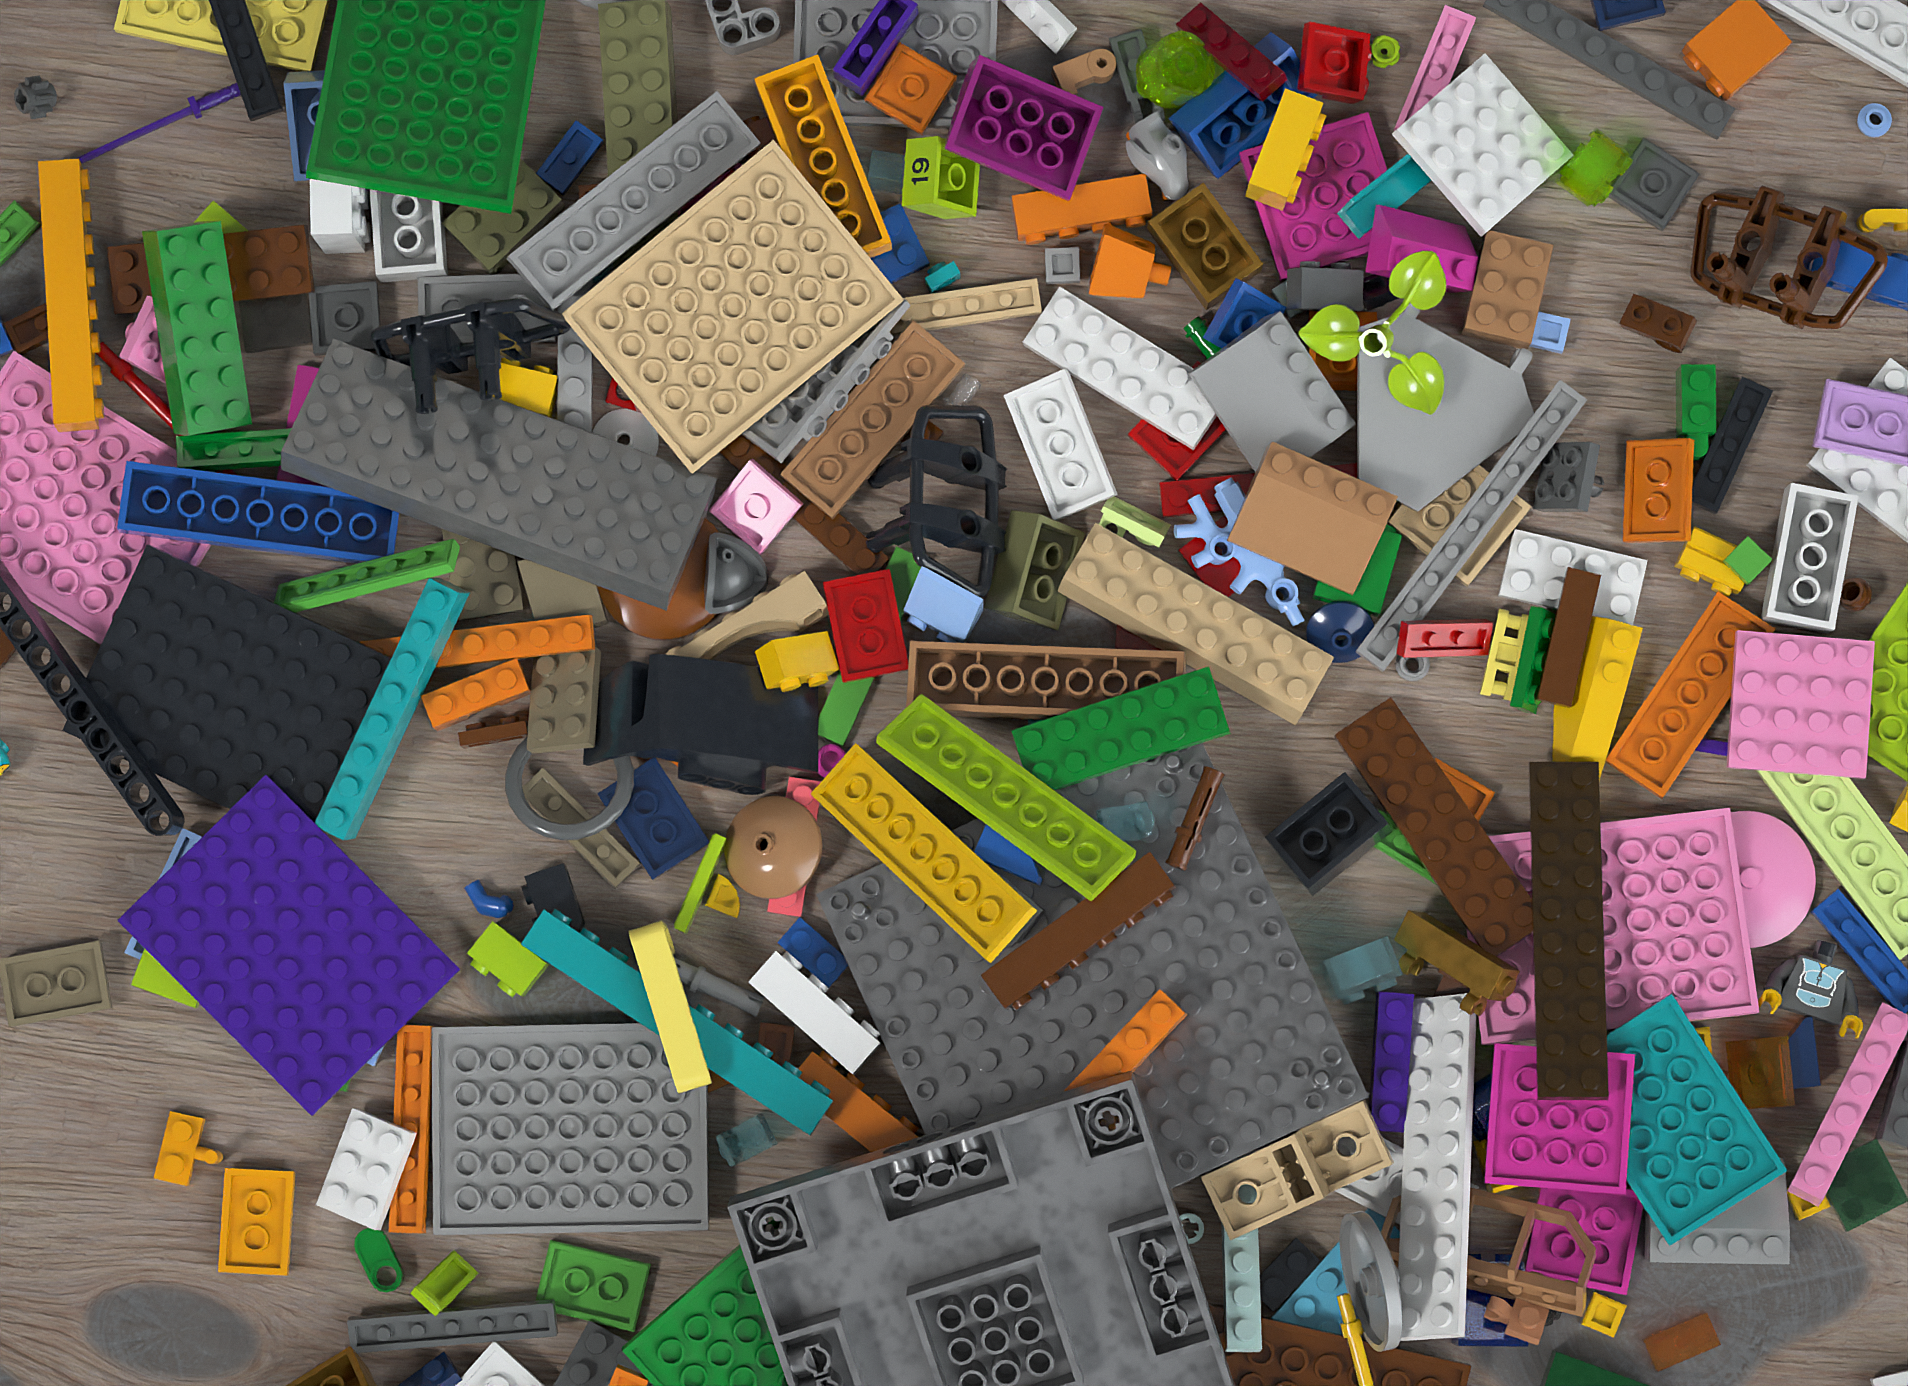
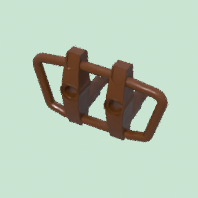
M1763 185L1760 187L1755 198L1715 192L1707 195L1701 201L1697 213L1690 274L1692 280L1710 294L1717 296L1721 303L1739 309L1744 305L1780 317L1784 324L1803 329L1804 326L1820 329H1839L1846 325L1887 267L1888 256L1884 247L1846 228L1847 214L1844 211L1824 205L1819 215L1783 204L1784 193ZM1715 206L1747 210L1749 212L1741 229L1735 236V244L1730 258L1724 253L1721 255L1720 252H1714L1707 259V268L1719 281L1717 282L1704 273L1711 211ZM1780 217L1813 228L1803 250L1798 255L1793 277L1790 278L1789 275H1784V273L1780 272L1773 275L1770 279V289L1783 304L1750 293L1767 258L1772 253L1773 241ZM1760 237L1759 246L1755 250L1749 251L1747 246L1750 240ZM1841 240L1874 257L1872 266L1835 316L1812 314L1829 279L1834 274ZM1815 258H1823L1822 266L1818 270L1810 271V263Z

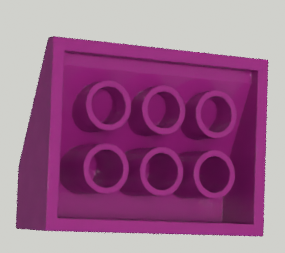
M979 55L970 63L958 95L944 149L1069 201L1104 107Z

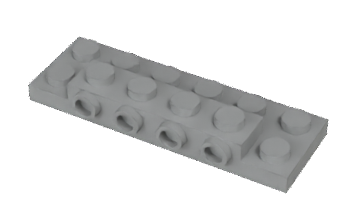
M904 299L902 303L745 430L742 435L780 463L784 461L801 439L808 442L812 436L815 438L819 437L826 429V419L834 410L840 411L845 407L848 402V392L855 384L861 385L867 380L871 364L876 358L882 359L889 353L892 345L890 341L894 338L889 331L910 307L907 300Z

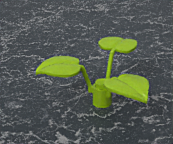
M1419 251L1407 256L1395 266L1390 275L1389 289L1394 296L1404 300L1382 325H1375L1365 332L1358 331L1360 321L1357 314L1345 305L1333 304L1320 310L1298 332L1300 338L1316 353L1333 361H1347L1356 357L1360 352V347L1369 356H1378L1383 353L1387 358L1393 357L1401 360L1403 363L1395 365L1388 376V387L1392 396L1406 407L1432 415L1437 410L1444 393L1445 382L1442 367L1437 359L1427 352H1417L1408 359L1406 355L1392 351L1391 346L1394 342V335L1390 326L1407 308L1409 303L1419 310H1426L1441 302L1447 285L1445 273L1438 255L1433 251Z

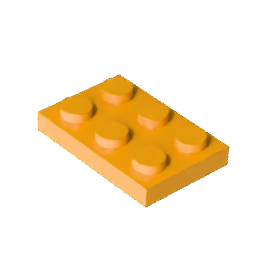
M225 1168L218 1272L289 1275L295 1187L294 1171Z

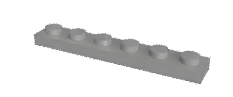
M593 279L560 304L558 312L563 313L593 288ZM571 327L568 332L558 335L557 421L592 433L593 353Z

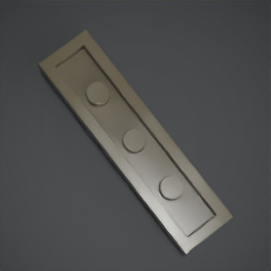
M544 768L522 787L528 804L543 818L551 822L577 824L593 818ZM606 829L582 839L566 840L614 889L640 865Z

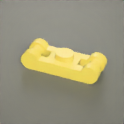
M1498 609L1480 688L1481 695L1490 696L1492 693L1503 696V700L1511 701L1529 615L1522 614L1520 617L1509 614V610ZM1506 627L1518 630L1517 638L1504 636ZM1496 671L1509 673L1507 683L1495 680Z

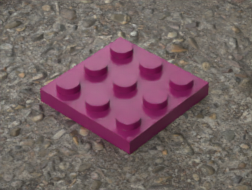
M1539 1188L1536 1204L1571 1212L1596 1248V1258L1586 1287L1627 1295L1643 1205L1634 1191L1626 1189L1625 1194ZM1535 1219L1531 1229L1524 1271H1535L1547 1277L1559 1280H1572L1578 1283L1586 1258L1583 1251L1565 1226Z

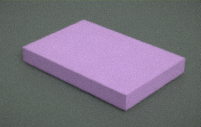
M1826 379L1812 447L1908 466V395Z

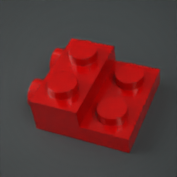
M1315 22L1305 23L1297 90L1322 95V99L1347 104L1363 101L1369 87L1366 75L1367 65L1372 56L1371 34Z

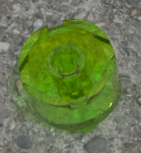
M1176 31L1143 49L1136 63V77L1138 81L1136 88L1138 93L1143 98H1148L1154 104L1168 109L1178 108L1202 94L1212 84L1215 75L1214 60L1212 55L1208 56L1202 46L1205 45L1203 41L1190 32Z
M1594 128L1588 134L1591 140L1587 145L1582 142L1573 152V156L1559 172L1562 176L1555 180L1556 184L1587 207L1590 205L1595 207L1598 202L1603 203L1614 188L1610 185V182L1618 175L1622 176L1633 162V159L1628 156L1629 152L1598 128Z

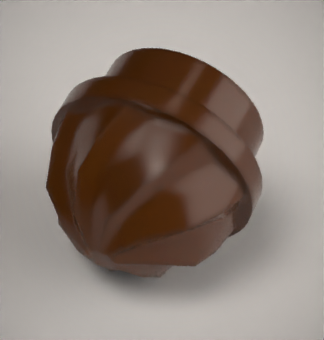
M1850 578L1843 581L1840 596L1842 607L1853 612L1865 609L1871 603L1872 589L1869 583L1861 578Z

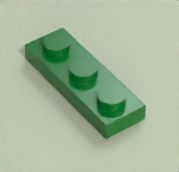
M1534 606L1530 607L1510 702L1511 707L1531 714L1537 713L1538 705L1542 702L1536 699L1556 614L1545 608Z

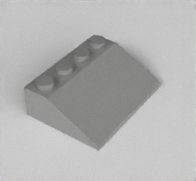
M1281 311L1264 316L1189 373L1255 473L1266 447L1271 442L1310 457L1356 424Z
M1780 1158L1785 1166V1158ZM1786 1172L1671 1246L1668 1245L1645 1210V1260L1664 1263L1789 1264L1790 1226Z

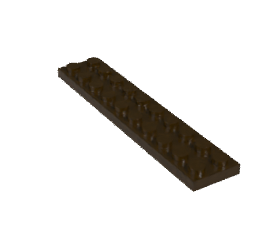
M1529 762L1537 1100H1608L1599 762Z

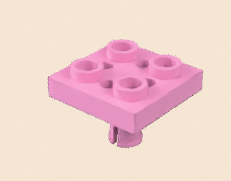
M147 295L136 321L130 323L126 328V343L119 357L166 384L153 299Z

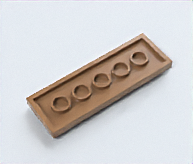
M913 320L891 345L889 353L884 358L879 359L872 367L867 380L863 384L857 385L848 395V402L845 407L840 411H834L827 419L825 431L819 437H812L782 471L781 477L833 520L912 429L917 410L924 405H932L962 371L965 363Z

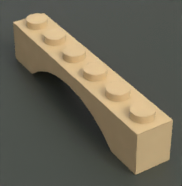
M805 571L798 575L791 574L784 578L776 589L769 593H760L744 609L728 613L720 624L712 629L705 628L699 631L691 642L683 647L676 646L672 648L666 655L713 660L728 647L748 637L766 632H802L829 615L826 602Z

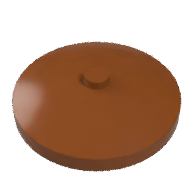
M706 518L704 519L667 611L597 586L600 597L608 612L628 631L652 640L667 641L681 639L705 628L718 615L710 614L705 610L704 582L709 536L715 532L719 533V531Z

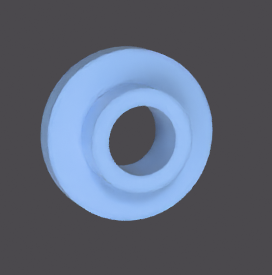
M1878 103L1864 106L1857 117V125L1860 131L1869 137L1884 135L1892 123L1889 110ZM1870 115H1878L1881 120L1880 124H1872L1869 120Z

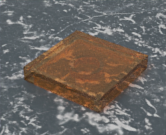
M1788 1036L1726 1042L1729 1082L1747 1109L1795 1105Z

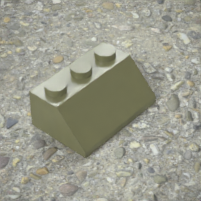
M1011 510L1005 530L1006 551L998 555L984 608L1012 619L1058 630L1067 596L1058 592L1064 575L1082 546L1085 533L1041 514Z

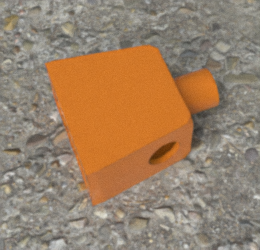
M1104 224L1089 281V294L1143 298L1148 282L1167 286L1172 266L1153 262L1155 244L1112 225Z

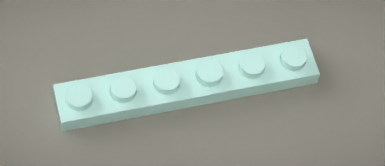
M1248 1184L1240 1186L1238 1191L1240 1199L1245 1203H1253L1257 1197L1255 1188ZM1221 1222L1225 1352H1260L1262 1350L1258 1228L1230 1240Z

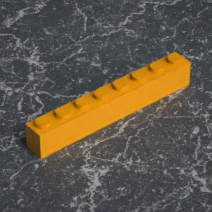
M79 158L38 161L53 423L58 432L99 429V419L104 418V404L102 398H97V386L102 385L101 366L95 365V353L100 352L99 333L93 332L92 321L98 320V306L96 299L91 300L90 288L96 287V273L94 267H89V255L94 254L93 235L87 234L86 223L92 222L90 201L85 202V190L90 189L89 170L83 169Z

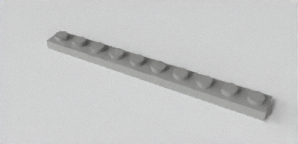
M1558 381L1356 650L1357 654L1381 672H1384L1396 656L1401 621L1423 620L1587 401L1585 397L1563 381Z

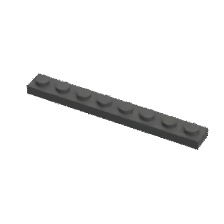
M1486 0L1484 2V8L1716 140L1735 110L1729 104L1546 0Z

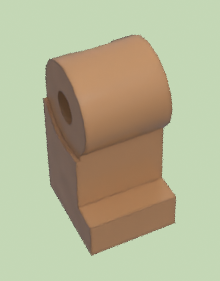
M1096 49L1053 66L1051 75L1057 88L1077 96V89L1091 83L1103 84L1110 81L1114 76L1116 58L1107 49Z

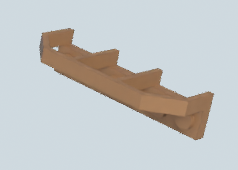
M1470 1187L1469 1218L1475 1204L1525 1216L1509 1266L1503 1263L1494 1264L1478 1260L1468 1255L1466 1288L1512 1300L1518 1298L1544 1308L1582 1317L1586 1307V1286L1596 1258V1248L1573 1214L1569 1211ZM1401 1195L1392 1199L1381 1230L1394 1265L1397 1268L1399 1267L1400 1238L1393 1239L1390 1236L1398 1213L1401 1212ZM1535 1219L1565 1226L1583 1251L1586 1258L1578 1283L1572 1280H1559L1547 1277L1535 1271L1526 1272L1518 1270Z

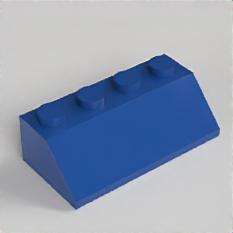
M1272 32L1266 35L1254 47L1283 70L1288 80L1262 102L1227 71H1224L1169 118L1185 144L1217 179L1240 161L1239 152L1257 147L1266 139L1285 88L1312 99L1318 95L1297 90L1300 59L1292 46Z

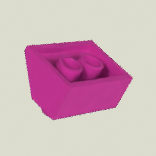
M1376 205L1365 272L1390 278L1395 266L1407 256L1419 251H1433L1438 255L1445 273L1446 292L1473 291L1478 256L1465 226L1383 205Z

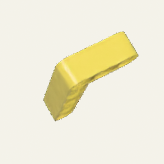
M661 920L629 930L630 940L678 1094L712 1084L673 956L675 950L667 925Z

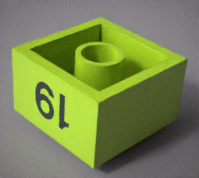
M933 136L906 139L902 206L942 219L976 217L980 164L945 150L946 138Z

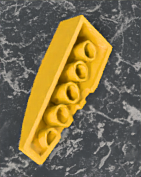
M1592 616L1572 706L1566 708L1554 705L1553 762H1599L1600 780L1643 628L1608 618Z

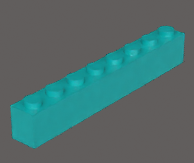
M442 578L428 579L315 821V824L321 830L343 841L356 838L470 592Z

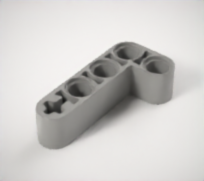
M705 0L719 45L727 54L739 55L772 44L780 36L779 17L770 8H758L742 14L738 1L729 0L732 3L731 7L725 12H719L714 9V4L718 0ZM767 19L774 23L773 29L767 33L759 32L756 29V25L761 20ZM730 30H737L742 34V37L736 43H728L724 40L725 34Z

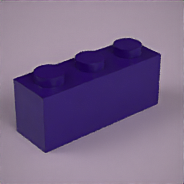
M879 0L834 66V79L860 96H863L918 15V4L912 0Z

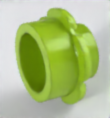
M1380 35L1373 39V43L1370 44L1372 47L1371 59L1373 64L1378 68L1395 65L1400 58V45L1398 41L1386 35ZM1382 49H1386V50H1387V54H1386V55H1383V54L1381 53V50H1382Z

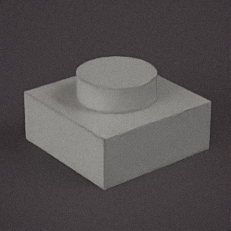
M1079 247L1045 248L1046 284L1080 283Z

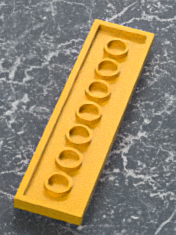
M857 743L852 746L811 793L823 807L988 962L991 963L1037 912L1028 901Z

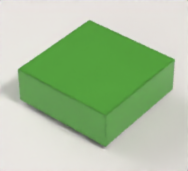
M1747 536L1722 562L1748 585L1773 559Z

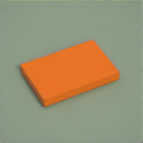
M1676 438L1626 441L1623 542L1691 541L1693 439Z

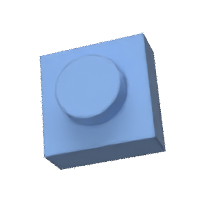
M1538 312L1530 347L1562 354L1570 319Z

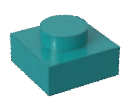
M943 261L931 267L927 271L929 275L924 278L930 294H933L961 279V272L954 261L947 265Z

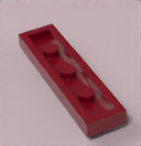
M1201 2L1176 23L1180 33L1262 102L1288 80L1283 70Z

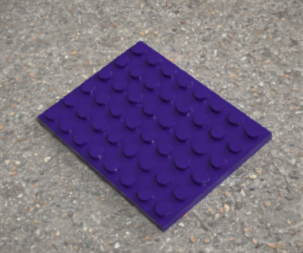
M267 775L247 792L117 920L311 1116H314L461 970Z

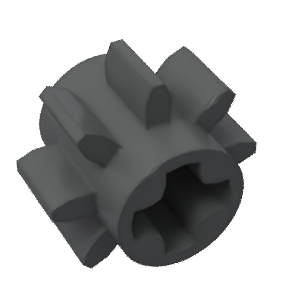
M38 75L25 77V82L18 84L19 87L15 90L14 100L19 111L23 114L30 113L31 119L44 118L47 112L53 111L52 108L57 102V94L54 86L48 80L41 81V77Z

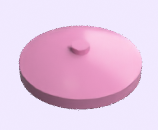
M1731 812L1750 948L1762 947L1777 942L1789 935L1807 915L1815 893L1816 876L1814 863L1804 841L1783 821L1761 812Z

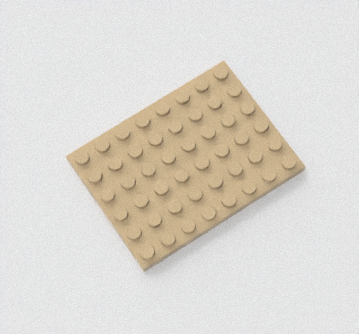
M772 140L565 310L562 315L693 474L902 303L904 299L778 144Z

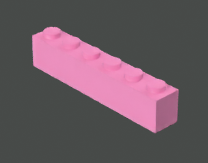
M1882 1002L1787 1189L1788 1192L1819 1207L1908 1031L1907 1014Z

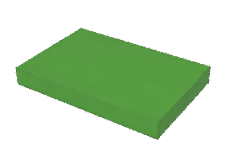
M550 1240L535 1301L554 1299L556 1313L635 1332L651 1264Z

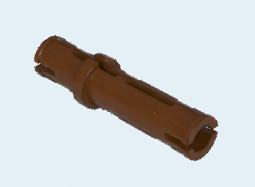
M1207 766L1203 767L1202 775L1191 798L1181 827L1177 826L1174 832L1177 836L1168 859L1165 861L1166 864L1183 871L1187 870V865L1195 845L1202 840L1203 836L1200 833L1222 778L1225 776L1224 773Z

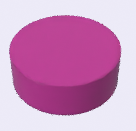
M832 744L818 749V774L821 777L825 778L846 754L844 750Z

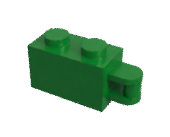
M1681 364L1676 370V438H1691L1694 440L1693 461H1696L1707 453L1708 438H1711L1716 433V364Z

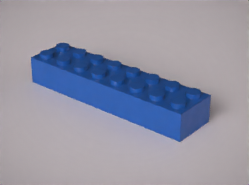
M126 461L117 530L119 533L358 564L394 554L399 513L330 487Z

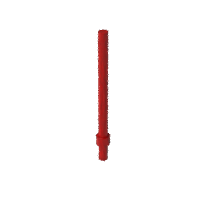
M101 342L100 352L96 354L111 368L110 373L119 382L124 381L173 429L170 407L133 372L134 367L129 362L120 359L104 342ZM232 469L214 470L216 473L237 475Z

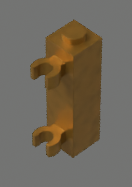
M1408 910L1394 938L1395 942L1408 949L1400 958L1396 969L1406 975L1411 973L1418 976L1423 968L1424 960L1466 985L1470 988V991L1461 1001L1459 1008L1469 1015L1475 1013L1481 1016L1486 1008L1487 999L1505 1002L1506 998L1513 993L1516 987V979L1520 973L1518 969L1485 951L1476 943L1426 912Z

